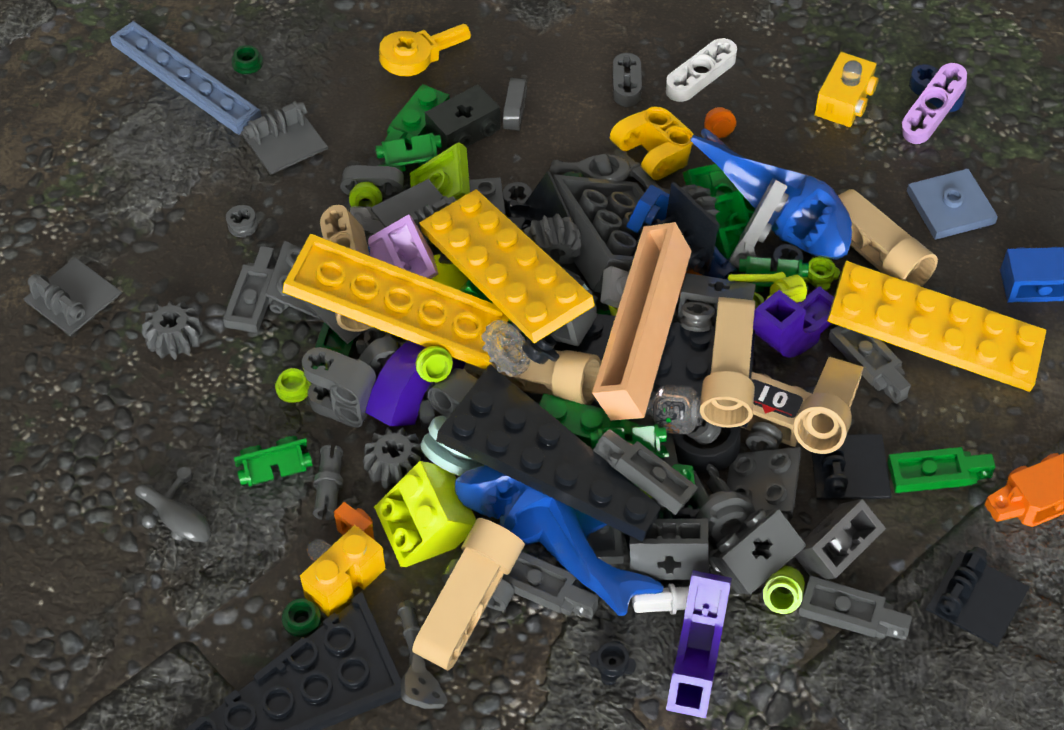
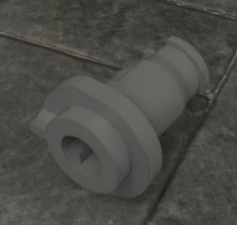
M708 464L706 469L710 474V479L707 481V486L712 495L708 494L698 475L693 470L695 485L698 488L692 498L696 507L700 508L696 519H708V542L718 543L728 534L735 532L737 535L747 526L744 521L755 512V509L748 497L734 491L731 492L726 482L719 478L717 468L713 464Z

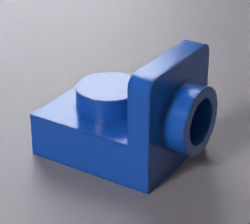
M651 184L640 198L626 227L638 233L645 223L651 225L656 219L661 221L666 219L669 194Z

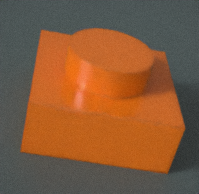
M343 502L334 511L337 531L342 535L356 525L375 540L373 521L364 510L360 508L355 510Z

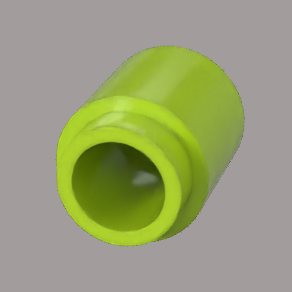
M783 566L766 580L763 589V599L770 610L779 614H788L800 606L805 588L802 574L791 566Z

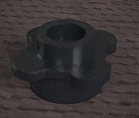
M550 334L536 343H533L527 337V340L522 345L526 356L538 364H545L548 359L551 361L559 359V354L554 348L556 342Z
M611 641L604 644L598 651L592 652L589 657L590 665L598 669L601 674V681L606 685L615 684L617 678L624 674H632L636 669L635 660L629 658L627 649L619 641ZM614 660L616 664L610 665L609 661Z

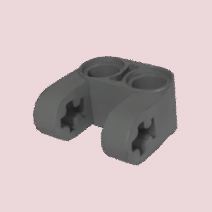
M317 347L308 350L302 358L304 376L312 383L308 389L309 403L312 410L317 414L342 422L350 427H361L368 416L365 411L371 390L376 381L375 371L371 366L359 359L350 358L327 348ZM323 362L326 364V367L321 366L320 364ZM327 393H330L331 397L319 400L318 396L324 397Z

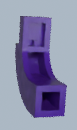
M819 286L806 296L804 301L797 304L782 291L778 290L755 309L753 330H755L757 336L784 357L798 356L819 342L820 334L833 324L827 322L834 297Z
M408 340L395 351L380 371L373 385L365 413L390 427L415 425L423 396L432 383L422 379L415 366L417 356L427 347ZM452 357L453 365L451 370L455 368L464 369L466 362Z
M692 571L679 647L671 678L667 711L706 718L732 580L730 577Z

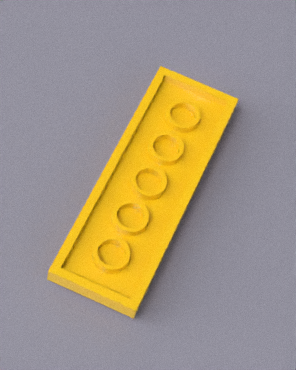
M477 189L419 222L422 233L533 343H536L595 306L593 296Z
M311 233L289 272L282 291L288 295L424 347H443L449 352L451 357L484 370L492 363L509 318L494 303Z
M846 261L842 268L827 322L1028 392L1032 390L1036 382L1046 335V329Z

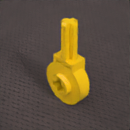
M466 24L458 25L432 36L425 30L417 33L412 31L394 32L385 36L380 42L379 61L382 67L392 74L406 77L417 75L426 70L430 63L439 60V51L469 40L471 33Z

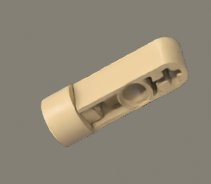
M849 189L838 195L848 210L852 222V241L850 246L880 272L922 287L930 279L937 267V256L917 239L911 237L857 191Z
M343 205L329 207L320 219L323 238L370 256L363 226ZM335 313L337 324L344 330L361 332L374 328Z
M719 297L711 374L702 383L700 414L704 420L719 427L731 428L742 426L748 423L753 415L755 386L752 380L749 379L755 300Z
M500 341L491 365L522 391L541 395L545 393L584 405H590L595 400L592 392L601 366L600 358L597 355L572 350H555L559 354L557 361L548 359L545 364H538L526 356L522 349L523 344ZM466 363L463 369L477 379L485 371L469 363Z
M828 357L813 394L803 402L794 422L795 437L805 449L818 454H827L836 451L842 446L851 425L852 415L850 408L860 383L863 366Z
M477 518L461 547L463 553L416 636L412 648L413 653L447 671L454 666L503 575H508L511 572L525 546V543L518 536L492 521Z

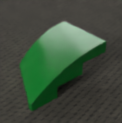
M716 164L682 172L686 185L695 184L696 186L709 188L711 197L716 198L715 208L720 212L716 214L719 227L715 246L726 259H729L755 208Z

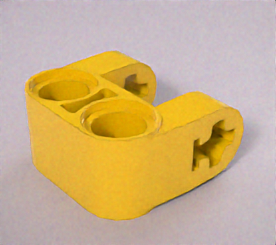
M650 107L647 110L620 120L611 130L610 140L622 151H628L642 145L648 153L641 163V168L653 180H659L687 166L693 145L690 138L694 134L670 111L662 107Z

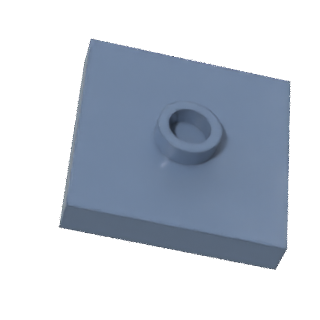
M969 169L908 184L906 192L934 240L996 224L998 216Z

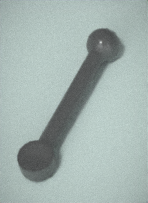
M189 467L178 469V478L164 496L171 499L183 483H187L192 479V471ZM156 508L150 514L143 516L142 525L145 528L150 529L156 525V518L159 515Z

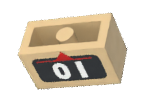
M752 372L751 380L755 386L753 415L745 429L751 431L752 425L757 422L772 424L782 432V443L796 447L798 441L794 434V422L801 405L812 393L805 391L801 387L790 386L774 380L766 374Z

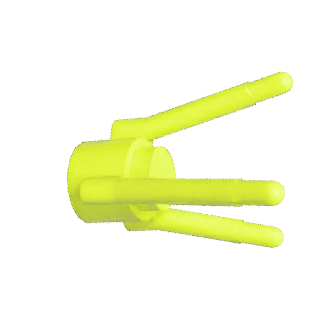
M779 272L775 274H730L728 276L729 281L773 282V285L770 287V296L780 290L796 303L804 301L807 296L806 283L799 275L786 277L784 272Z

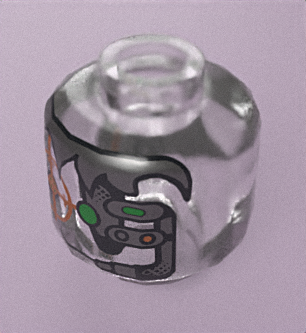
M663 385L658 388L655 397H650L647 406V416L649 419H653L654 424H658V427H666V433L690 434L696 426H700L703 422L700 414L701 396H698L696 390L690 386Z

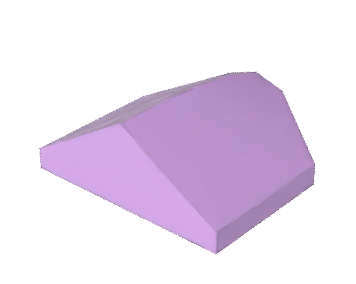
M409 214L368 238L371 257L428 279L439 274L433 252Z

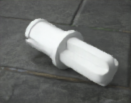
M668 584V587L664 588L662 593L635 595L632 597L633 609L636 613L669 611L671 615H675L677 610L686 609L689 586L675 587L674 584Z

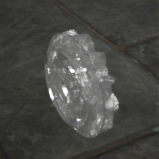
M496 320L487 325L486 331L481 337L485 342L482 349L490 356L489 362H494L499 373L505 372L509 377L524 373L530 365V358L526 356L522 349V345L525 342L522 334L506 321ZM507 345L509 347L506 349L507 352H505L503 346Z

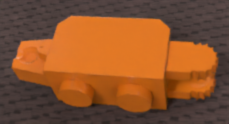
M1053 453L1031 467L1021 466L1013 470L1008 476L1006 485L986 499L984 505L991 513L993 519L999 522L1018 517L1022 524L1034 527L1063 515L1064 453L1060 455Z

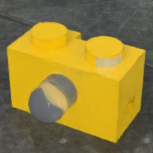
M840 52L818 93L814 116L851 128L856 116L862 117L868 102L866 96H873L879 79L874 77L877 63Z
M356 525L349 529L332 546L323 539H315L309 543L307 548V554L314 563L300 575L304 596L307 600L315 603L319 610L327 617L334 612L338 614L351 603V599L354 597L353 590L357 586L364 590L386 569L383 547Z

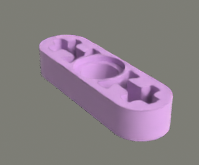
M957 63L943 65L903 118L902 134L906 141L912 144L924 143L936 130L966 88L967 72L962 65ZM953 76L958 77V81H951V83L947 87V91L944 90L946 87V78L951 79L953 78ZM930 98H939L944 102L943 106L938 109H930L925 103ZM923 115L925 117L923 129L918 128L916 131H912L911 125L916 127L922 120Z

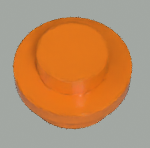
M723 107L710 110L705 117L704 129L711 131L718 138L727 137L736 127L734 114Z

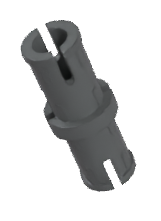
M331 445L321 447L319 473L314 477V487L317 491L313 515L321 520L324 506H327L326 520L335 518L334 511L337 509L338 491L343 486V477L340 475L344 451L337 445L334 447L332 458H330Z

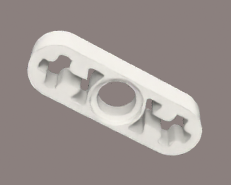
M725 38L712 41L667 76L666 95L671 100L677 102L691 99L735 64L737 55L736 44ZM702 66L708 68L710 71H708L707 73H698L694 70V68Z

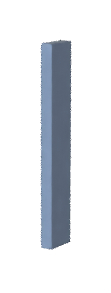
M132 21L110 37L114 47L236 134H241V131L244 130L243 127L248 125V121L262 117L259 108L136 22Z

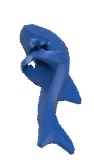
M707 129L701 130L702 137L693 135L690 138V141L726 174L755 209L772 178L788 186L785 193L789 197L779 213L774 211L768 221L772 225L771 230L782 241L788 242L818 257L839 260L848 254L852 241L850 214L834 189L824 181L807 174L743 157L730 150L716 135Z
M486 465L468 470L455 480V492L464 506L482 515L496 519L500 518L498 525L514 533L525 545L540 542L568 572L601 597L618 616L627 614L628 605L633 596L663 592L662 584L653 578L617 569L597 558L587 538L591 533L605 527L607 524Z

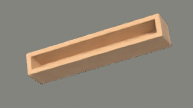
M676 222L644 226L592 392L611 421L645 417L692 252Z

